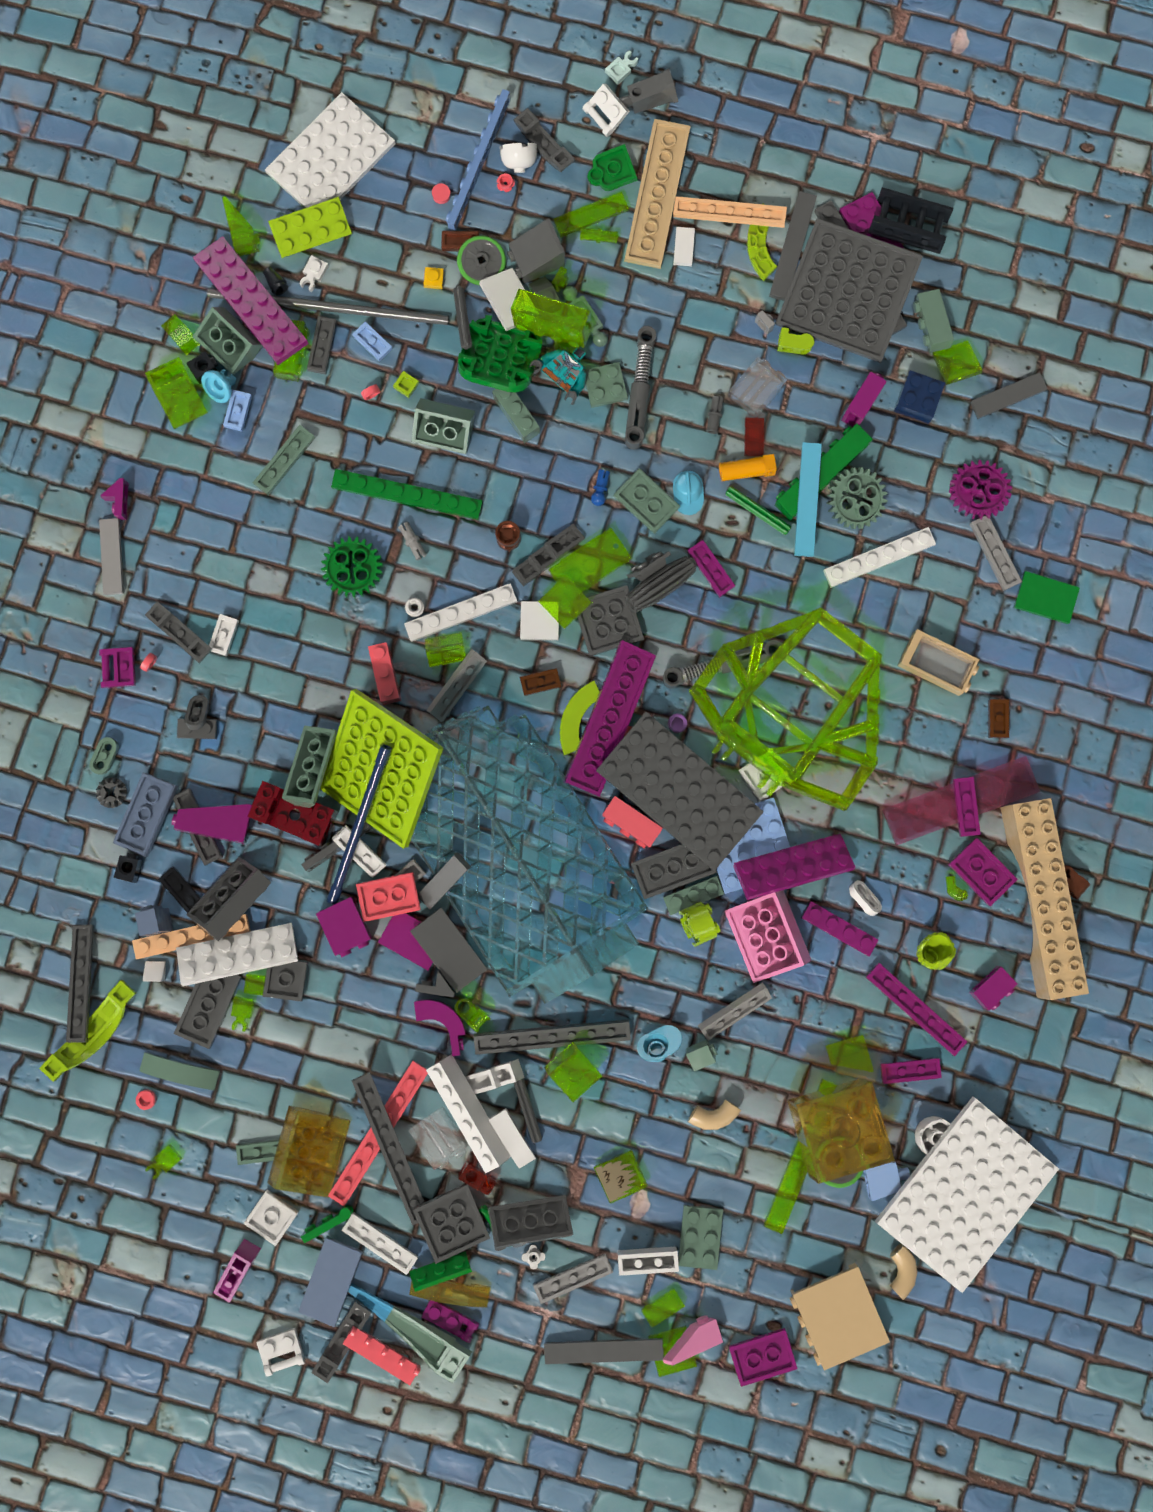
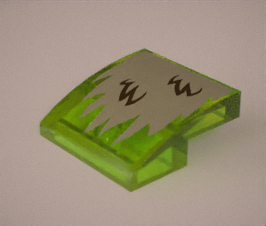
M632 1150L616 1155L614 1158L594 1166V1170L609 1203L623 1199L648 1186Z

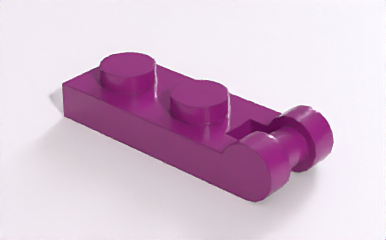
M432 1297L422 1314V1318L458 1336L467 1343H471L473 1339L472 1334L480 1325L475 1320ZM462 1324L468 1326L466 1331L460 1329Z

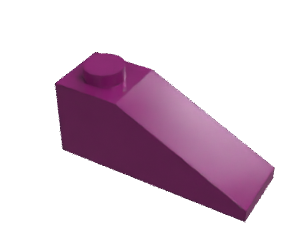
M244 1239L234 1252L213 1293L230 1303L261 1248Z

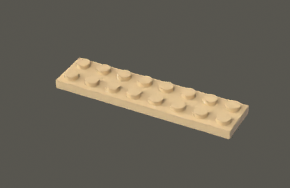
M654 119L624 262L661 269L690 132L689 125Z

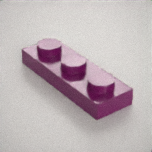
M704 540L687 550V553L695 560L697 567L719 598L735 588V584Z
M974 777L953 779L959 836L981 835Z
M939 1058L880 1064L882 1084L942 1078Z

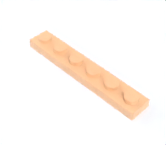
M676 196L673 217L784 228L787 207Z
M243 914L224 937L251 932L247 914ZM196 925L132 940L137 960L176 951L177 947L214 940V938Z

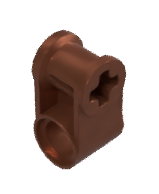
M1064 865L1070 896L1078 900L1090 886V883L1070 866Z

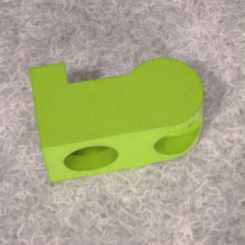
M782 327L779 333L777 351L808 354L814 345V338L807 333L802 335L789 334V328Z

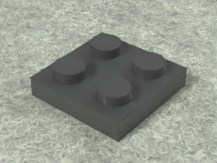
M297 961L267 968L263 997L302 1002L308 962Z

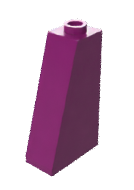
M252 805L178 809L177 814L174 813L172 825H174L176 831L245 845L251 819L247 816Z

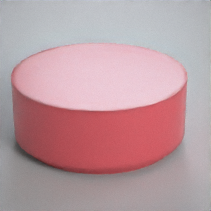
M442 183L435 185L432 189L433 200L438 204L447 203L451 197L449 187Z
M375 384L364 389L361 395L364 400H370L380 393V389Z
M149 653L143 660L140 668L148 672L155 664L157 656Z
M148 1089L139 1092L136 1096V1105L142 1110L154 1107L157 1101L156 1094Z

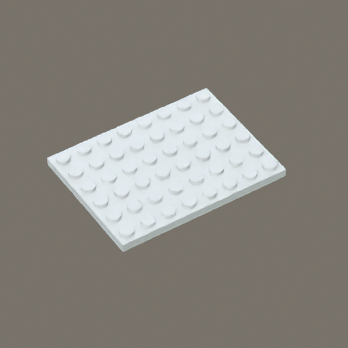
M972 1096L876 1218L875 1222L963 1293L1059 1168Z

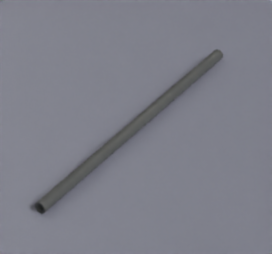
M208 288V298L224 299L217 289ZM271 295L279 306L440 325H448L449 316Z

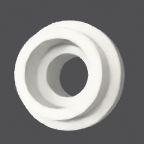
M411 598L406 602L405 610L408 615L418 617L424 611V604L418 598ZM413 605H418L416 611L411 609Z

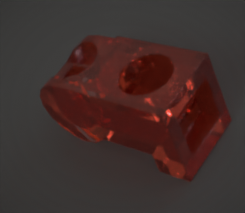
M466 1160L458 1173L459 1180L486 1195L491 1193L497 1183L494 1177L476 1167L469 1160Z

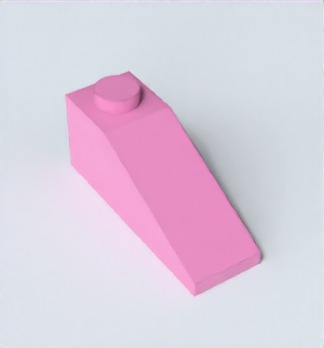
M708 1316L697 1318V1322L690 1324L666 1354L663 1362L673 1366L723 1343L717 1320Z

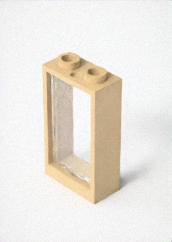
M917 629L913 632L897 666L960 696L969 690L971 686L969 680L972 675H976L979 669L977 664L980 659Z

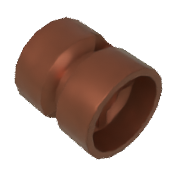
M504 521L497 526L495 535L500 548L507 551L516 549L521 541L520 530L516 523Z

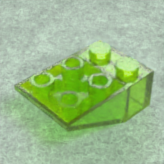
M180 357L145 373L174 429L208 413Z

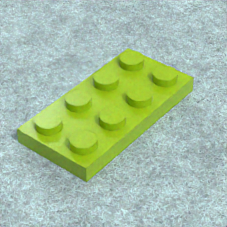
M339 197L268 221L281 258L352 234Z

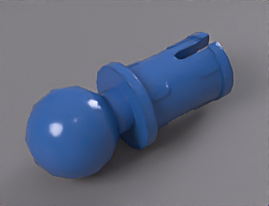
M598 470L596 486H593L596 492L591 496V501L595 506H602L606 501L604 492L608 491L609 471Z

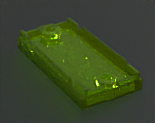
M609 528L550 568L548 572L570 602L631 561L632 558L613 529ZM618 544L619 547L615 549L613 545ZM562 579H566L567 582L562 583Z

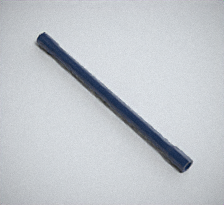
M380 745L374 769L334 883L327 897V902L335 905L339 901L347 872L384 767L392 750L388 745Z

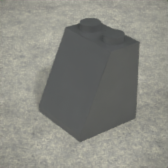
M550 219L543 221L509 243L508 257L511 262L515 263L516 275L519 279L522 278L524 284L565 267V252Z

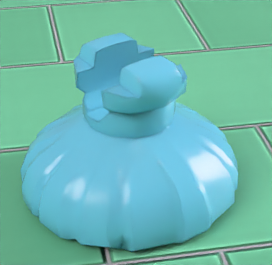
M224 369L221 372L209 370L203 374L201 382L205 392L211 399L218 403H227L232 396L231 386L236 383V377L232 374L228 377L227 371Z

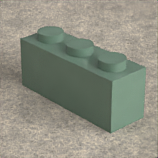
M936 289L918 293L915 302H913V309L919 316L918 326L920 330H923L924 346L928 347L929 353L951 348L954 337L940 290Z
M499 389L492 391L493 399L524 444L540 434L539 425L517 393Z

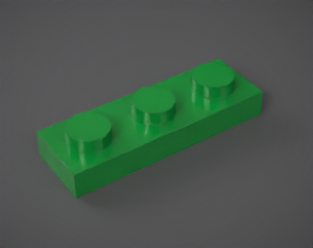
M466 1251L437 1264L434 1262L409 1271L415 1292L472 1272Z

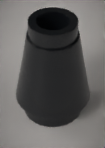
M267 267L263 274L271 292L276 295L285 293L288 289L287 281L272 267Z

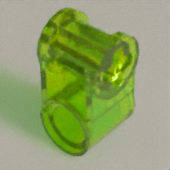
M467 997L458 999L455 1004L456 1013L477 1033L480 1031L479 1028L487 1020L491 1019L484 1010ZM460 1002H467L469 1010L461 1011L458 1007Z

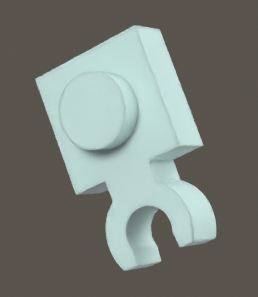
M631 51L626 52L623 60L617 57L605 68V73L617 85L631 74L629 67H635L638 64L637 57L634 60L628 59L632 56Z

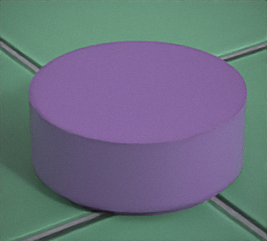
M673 714L668 720V728L674 733H681L687 727V720L682 714Z

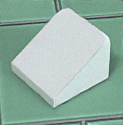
M146 961L143 981H165L166 962Z

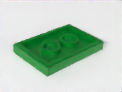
M1023 572L1022 582L1020 583L1013 608L1069 624L1080 587L1031 572Z

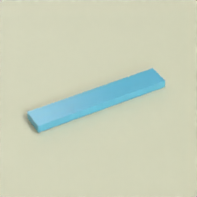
M802 443L794 556H814L822 446L819 443Z

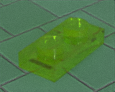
M675 1288L643 1307L641 1311L651 1328L684 1308L685 1304Z

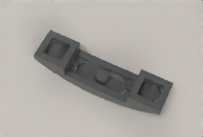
M528 108L513 119L529 143H536L537 152L556 170L562 172L575 161L574 157L564 147H560L540 125V121Z
M158 601L145 614L149 620L181 646L198 663H201L211 652L212 648Z
M355 1301L312 1370V1374L327 1384L329 1383L349 1350L347 1346L343 1345L344 1339L352 1326L359 1330L363 1328L372 1313L370 1310Z

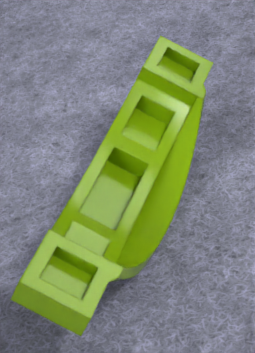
M120 980L89 1018L88 1042H66L39 1068L51 1081H56L65 1071L78 1066L90 1058L115 1033L122 1021L125 1005L136 995V992L125 981Z

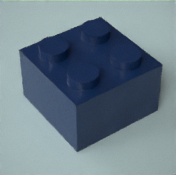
M910 370L905 377L893 412L929 424L936 412L945 382Z

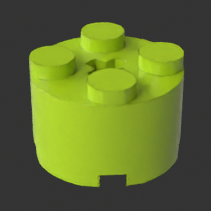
M702 902L679 911V915H683V918L680 919L682 927L688 939L693 938L695 941L692 943L694 947L716 938L717 933H720L719 925L711 917L713 914L709 904L704 905Z

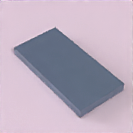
M143 772L113 843L148 857L178 786Z
M327 1236L298 1312L335 1327L363 1251Z

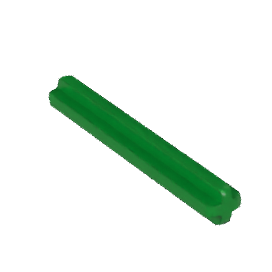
M733 486L727 489L725 493L727 497L783 535L788 534L791 529L789 524Z

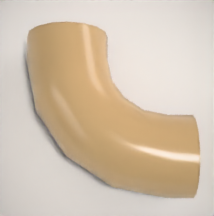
M726 1099L715 1110H706L697 1105L687 1122L703 1130H718L729 1125L739 1115L741 1109Z
M900 1243L890 1253V1257L897 1265L898 1270L897 1276L890 1284V1287L904 1300L915 1286L918 1272L913 1254Z

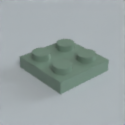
M619 362L584 370L586 372L585 385L591 408L628 400Z

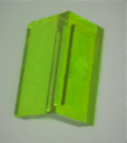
M462 632L425 639L429 667L460 662L466 657Z

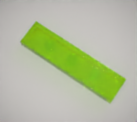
M619 192L553 218V222L561 238L627 212L629 207L623 193Z

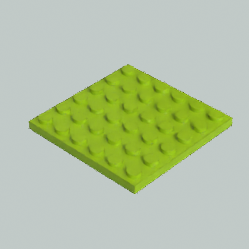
M353 689L346 704L320 789L357 815L375 766L380 745L390 746L392 750L384 767L365 822L404 849L409 847L444 747L358 689Z

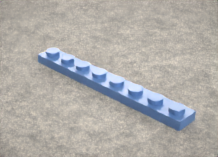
M503 89L501 94L497 95L495 99V109L489 113L487 128L482 130L480 145L477 144L474 149L475 157L467 166V176L462 178L459 195H455L453 200L454 207L447 214L446 222L450 231L457 230L510 103V91Z

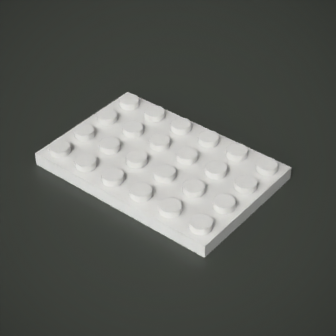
M341 92L265 169V172L300 205L307 208L339 197L341 200L396 143L391 136Z

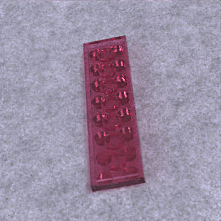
M1026 756L970 776L974 777L978 815L1040 792ZM953 783L882 809L895 845L958 823Z

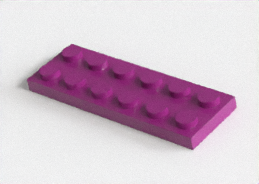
M840 833L735 862L733 867L746 899L750 900L852 871L855 869V864Z

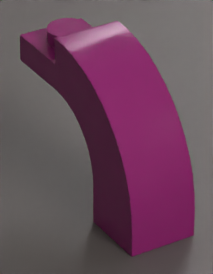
M438 1000L414 1001L416 1021L436 1020L445 1025L450 1035L452 1056L461 1055V1050H464L463 1038H459V1035H465L467 1032L465 1024L457 1011L448 1004Z

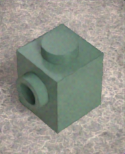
M708 1039L686 1048V1056L694 1072L716 1063V1055L718 1053L714 1044L710 1045Z

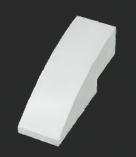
M519 1059L465 1076L475 1094L496 1089L525 1078Z
M507 1108L489 1118V1122L519 1169L536 1159Z

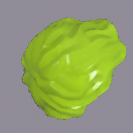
M934 932L927 935L917 947L916 956L921 965H924L926 968L942 970L955 957L956 948L946 933Z

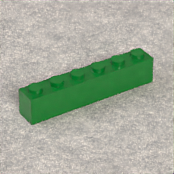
M858 424L853 428L849 426L842 433L844 436L840 440L835 439L829 447L831 449L827 453L824 451L821 453L818 494L872 442L873 438ZM797 477L789 484L790 488L786 492L783 490L776 496L777 501L774 505L789 521L797 515L799 479Z

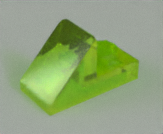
M176 314L161 325L185 355H188L200 345L192 337L193 333Z

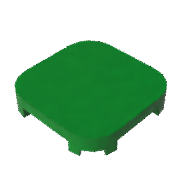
M485 315V318L476 321L472 320L469 324L472 347L468 348V350L462 348L458 356V371L460 375L470 382L506 392L516 393L528 388L536 366L533 365L529 368V365L532 361L540 358L542 338L535 332V328L528 326L527 330L515 327L505 331L501 323L492 321L491 315Z

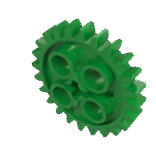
M348 536L347 542L341 538V544L334 542V549L328 547L330 554H323L327 560L321 561L326 566L321 568V571L326 573L322 577L325 580L329 579L326 585H333L331 588L333 592L338 589L339 596L345 592L346 598L352 594L355 599L357 593L364 597L363 591L366 590L368 593H371L369 587L376 588L374 581H381L377 575L383 574L378 569L383 567V564L378 562L382 558L380 555L375 556L378 550H372V543L366 546V539H363L360 543L358 537L352 541L351 537ZM350 551L353 552L352 562L355 565V567L353 568L355 578L354 584H352V573L349 569L351 567V560L349 556ZM361 553L366 555L363 561L356 560L357 555ZM341 555L347 557L343 563L337 562L338 557ZM366 572L367 577L364 580H359V573ZM341 574H348L346 581H339Z

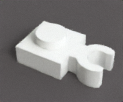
M311 255L303 270L306 277L300 280V286L303 288L306 283H310L308 289L312 292L315 289V280L321 282L329 267L328 263Z

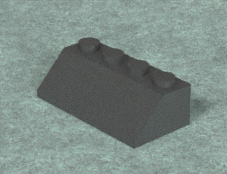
M238 857L186 915L219 942L227 934L228 930L239 921L246 910L253 905L255 900L265 892L271 882L256 867Z

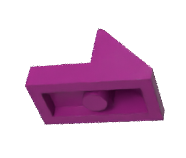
M119 478L100 496L105 501H115V503H112V513L120 520H127L129 483L124 478Z

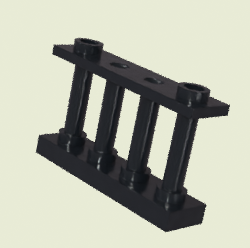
M882 187L877 199L878 203L882 204L880 215H874L868 234L940 254L947 237L940 234L943 222L948 223L954 208ZM889 206L900 209L897 222L886 219ZM907 212L918 215L915 227L904 224ZM925 217L936 220L933 232L922 229Z

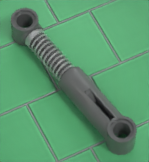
M650 326L641 327L637 335V365L635 381L631 384L625 432V444L632 450L640 448L644 439L650 385L647 384L649 383L647 380H649L648 374L650 373L649 364H651L652 349H654L656 342V331ZM648 335L651 337V340L645 341L642 337ZM635 412H639L638 427L634 426ZM631 435H637L639 437V440L632 441L629 437Z
M771 640L764 644L719 655L717 660L707 661V663L704 661V664L701 662V664H694V666L691 665V667L688 666L687 668L671 667L664 672L662 681L667 688L674 689L684 684V682H688V680L691 681L692 678L693 680L694 678L698 679V677L701 678V676L704 677L707 674L711 675V673L714 675V672L717 674L718 671L725 674L758 664L776 661L783 654L784 647L780 641ZM771 646L776 647L778 654H770L768 648ZM763 653L762 655H758V656H755V657H751V658H747V659H746V657ZM675 674L677 681L674 683L669 682L667 676Z

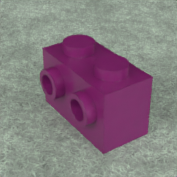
M996 966L969 993L985 1010H995L1000 1006L1002 998L1010 996L1015 991L1014 987L1017 983L1001 966Z

